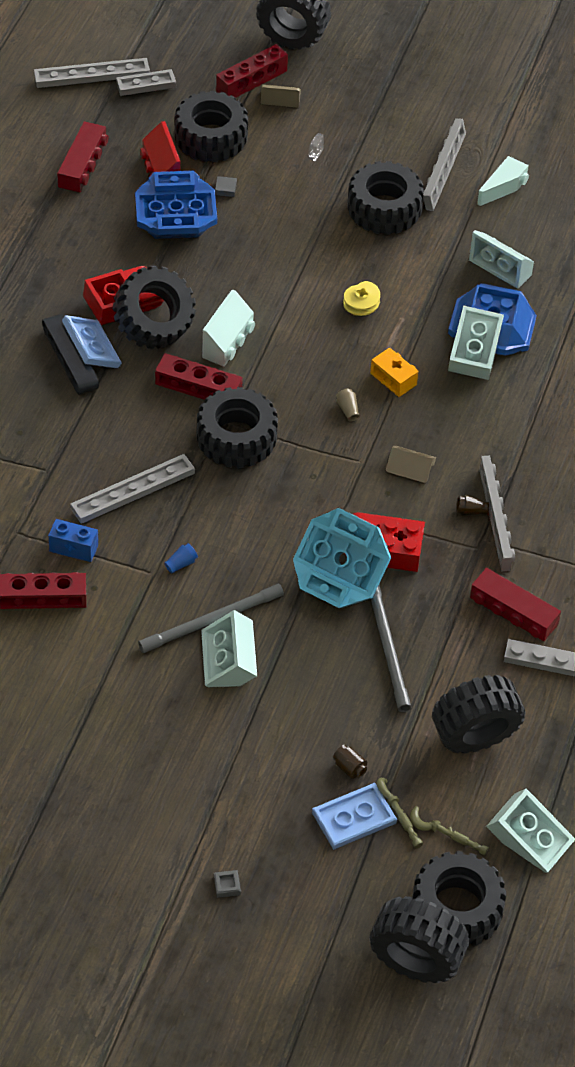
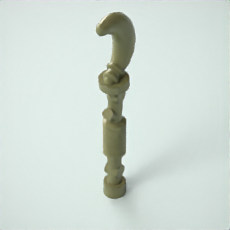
M379 778L377 780L378 790L388 799V805L392 806L398 814L402 827L409 833L410 839L413 840V846L416 849L420 848L423 842L417 837V833L414 832L413 825L406 813H403V809L399 807V798L393 796L385 784L387 779Z
M415 806L412 809L410 819L413 826L422 831L432 829L434 832L438 830L440 833L450 836L452 840L464 846L468 845L474 850H478L480 854L486 855L489 847L481 846L457 831L453 832L452 827L446 829L440 825L441 822L439 820L424 822L419 817V807Z

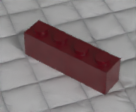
M83 122L57 173L59 188L81 192L83 186L87 185L89 174L94 172L96 160L101 158L103 146L106 147L109 136L106 135V126Z
M487 567L471 586L470 598L477 604L487 607L494 614L500 615L509 620L513 625L521 627L533 637L545 641L559 624L561 615L559 609Z

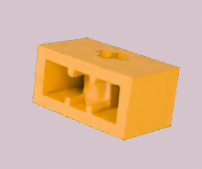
M388 348L371 360L370 374L398 397L417 385L419 371L391 348Z

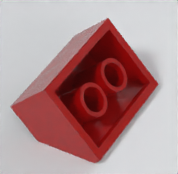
M163 121L142 139L143 148H140V155L142 160L145 159V169L147 173H150V176L154 172L180 171L179 156L166 122Z

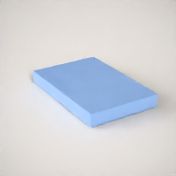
M64 316L62 322L85 364L119 368L122 363L98 320Z
M376 783L312 808V814L333 850L397 823V818L378 790Z

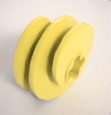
M361 282L358 285L349 287L344 293V308L353 315H369L378 308L380 303V290L372 282Z

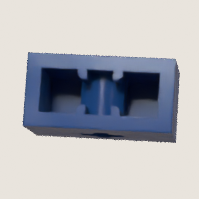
M56 519L48 535L49 552L92 562L98 548V529Z

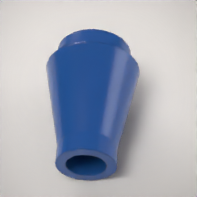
M189 543L185 546L181 545L164 565L172 574L181 568L195 563L198 555Z

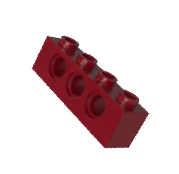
M275 44L216 74V92H224L227 96L232 95L236 98L287 72L288 54Z
M166 353L155 370L156 385L204 400L210 395L213 396V393L218 390L222 392L225 388L229 387L237 389V387H242L243 377Z
M86 573L0 574V609L87 608Z

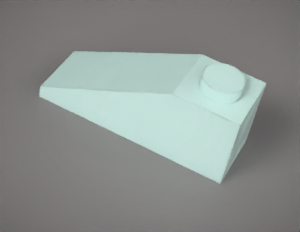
M508 156L479 190L477 204L482 206L513 193L521 185H525L529 178V174H527L528 165Z

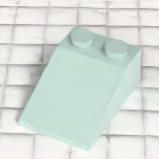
M463 306L448 371L489 380L503 322V314Z
M527 789L515 793L486 826L504 845L545 873L549 872L575 840Z

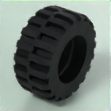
M260 0L256 8V18L259 20L260 29L263 28V33L266 37L269 36L272 42H277L279 46H286L292 50L296 48L302 50L314 46L321 39L330 22L331 7L329 2H326L327 0ZM283 7L296 10L304 19L291 16Z
M202 91L197 95L194 93L189 96V99L185 98L176 109L174 116L176 144L187 156L190 155L195 160L201 159V162L212 161L214 163L218 162V160H228L229 157L233 158L244 148L247 142V110L239 100L236 101L235 97L232 95L227 96L224 92L216 93V91H210L205 93V91ZM203 125H218V126H221V127L210 129V128H204V127H201V126H203Z
M378 161L372 165L369 163L364 168L361 167L350 179L347 202L349 215L358 226L362 225L364 230H371L375 234L385 233V235H390L393 232L395 234L401 233L403 229L406 231L421 216L424 195L423 183L415 172L412 173L409 167L405 168L400 163L393 164L392 161H386V163ZM388 195L395 197L397 199L385 201L377 199L374 196Z
M149 266L148 269L143 267L138 269L137 272H133L119 287L114 297L113 311L117 312L114 315L116 323H120L118 328L121 333L125 332L127 334L126 338L129 341L135 340V344L140 347L145 344L147 349H154L156 346L158 349L175 343L193 323L192 319L196 313V310L193 308L196 302L195 298H191L193 294L191 287L187 288L185 285L187 282L184 278H178V273L175 271L170 273L166 267H161L160 269H157V266ZM153 293L161 297L169 308V321L160 323L146 317L139 306V294Z
M229 387L225 388L222 392L220 390L214 392L213 396L210 395L204 400L197 413L196 437L200 450L209 459L213 458V462L219 465L221 463L225 464V467L237 466V468H243L244 465L253 466L257 461L260 463L266 459V456L272 453L277 442L278 418L277 411L273 407L272 402L269 399L265 400L266 397L263 394H257L253 389L244 390L243 387H237V389ZM231 422H242L250 425L253 429L243 433H233L224 430L221 426Z
M487 675L483 676V678H473L469 682L465 681L460 686L450 689L447 694H443L440 697V701H437L434 705L432 720L444 747L454 753L461 752L465 754L471 751L478 752L481 749L490 748L492 745L499 744L505 738L512 736L513 732L517 731L520 725L523 724L526 712L513 682L504 676L494 675L491 677Z
M456 851L455 854H450V852L442 853L441 858L435 856L429 860V864L425 863L420 868V873L415 878L412 899L420 898L424 899L425 902L435 903L438 907L448 910L452 916L455 915L459 919V923H463L466 928L469 944L473 943L476 946L482 943L483 938L488 940L493 935V931H496L500 926L505 907L506 890L504 889L505 883L503 878L498 877L499 871L494 866L490 868L487 860L484 858L480 860L477 858V855L472 853L464 855L462 851ZM448 888H463L473 893L480 901V905L470 911H454L445 907L436 895Z
M407 896L404 898L396 897L387 901L382 906L369 936L373 953H376V957L380 961L385 962L387 967L393 968L400 975L404 974L410 979H418L425 983L429 981L432 983L446 982L453 978L458 972L469 945L466 928L463 923H459V919L455 915L452 916L448 910L438 907L435 903H428L424 899H412V897Z

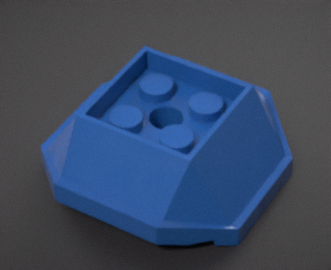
M194 171L154 172L149 177V180L135 192L137 227L146 230L155 239L200 237L208 228L217 224L215 190L208 183L200 179V176Z
M481 283L457 299L448 334L451 337H456L463 306L504 315L496 354L510 355L518 351L529 350L537 315L521 291Z

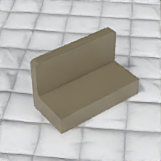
M262 85L261 104L299 108L301 89Z
M393 446L386 471L426 483L436 457L403 447Z

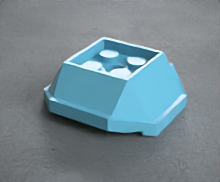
M340 508L311 520L293 558L300 589L338 608H344L373 598L391 560L380 528ZM345 553L347 555V561L345 564L341 565V563L339 562V557L341 554Z

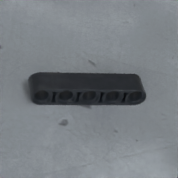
M58 314L42 319L44 333L76 393L80 395L98 389L99 383L90 364L84 363L62 322L64 315Z

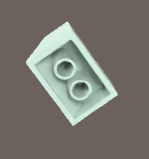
M476 230L473 232L469 261L517 289L532 276L534 261L483 232Z
M231 290L203 329L202 358L221 366H225L229 360L234 358L237 348L243 345L245 337L253 331L255 326L253 321L254 312L235 290Z
M233 610L201 630L205 686H241L257 677L253 620Z

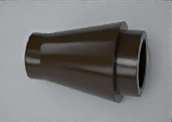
M466 494L458 496L456 503L457 513H461L462 516L488 514L489 502Z

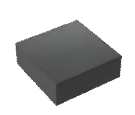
M218 176L215 195L235 197L237 178Z
M238 870L214 873L217 898L241 895Z

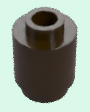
M342 745L334 753L333 759L335 764L351 779L360 778L366 773L367 761L352 747Z

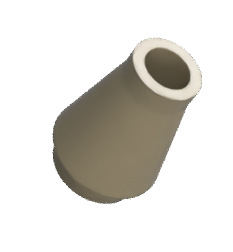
M344 389L338 392L336 402L346 415L348 421L357 420L360 415L358 413L356 394L351 389Z

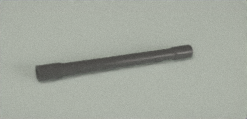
M279 583L263 589L259 593L160 634L138 641L139 648L143 654L167 642L204 628L233 610L240 613L259 604L284 596L283 589Z
M378 585L373 598L370 600L388 664L399 712H407L411 709V703L404 685L382 601V592L380 585Z

